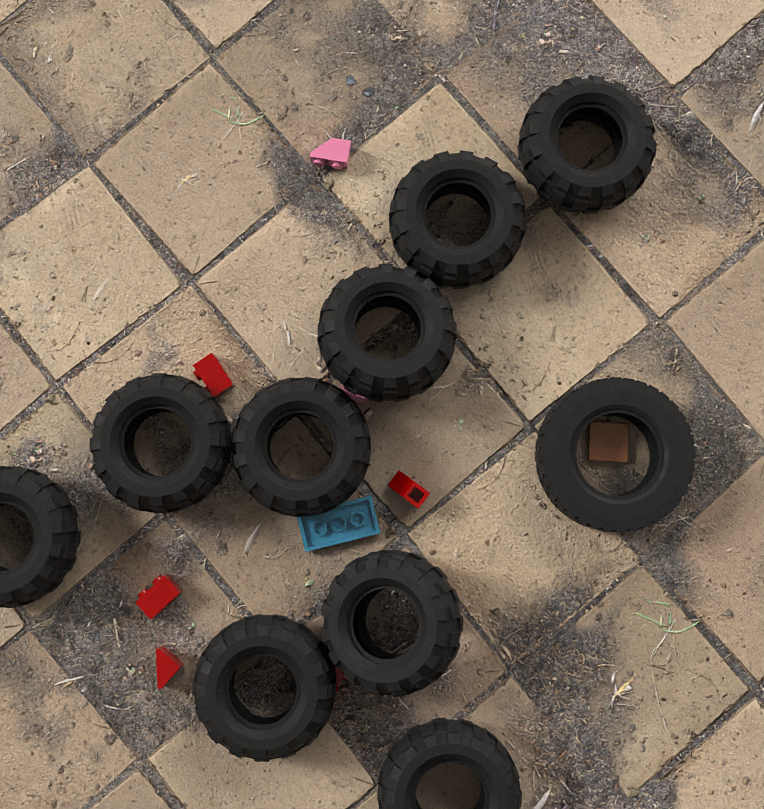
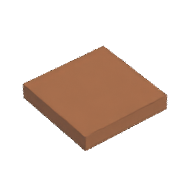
M589 423L588 460L627 462L629 424Z

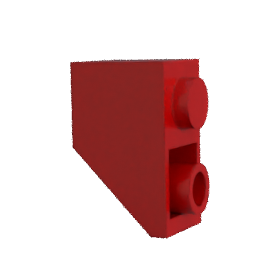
M399 470L387 485L417 509L420 508L430 494L426 489Z

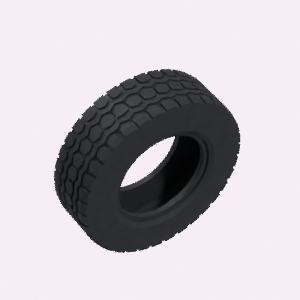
M610 377L581 385L563 396L550 409L539 429L535 445V462L539 481L544 492L550 498L553 505L566 517L591 529L608 532H630L657 523L664 516L671 513L674 507H677L681 502L682 496H685L689 489L688 484H691L693 478L692 471L695 470L696 461H694V458H696V450L693 448L695 442L693 435L690 433L689 423L685 421L684 414L678 410L679 407L673 400L670 401L666 394L638 380ZM601 416H616L631 422L641 431L649 448V465L644 478L634 489L618 496L602 493L592 487L583 477L577 463V444L583 430L594 419Z

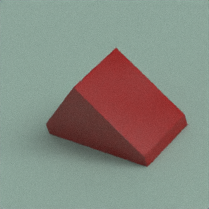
M164 646L156 648L158 689H162L184 665Z

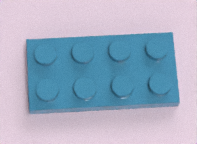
M372 496L343 502L326 513L297 517L305 552L381 533Z

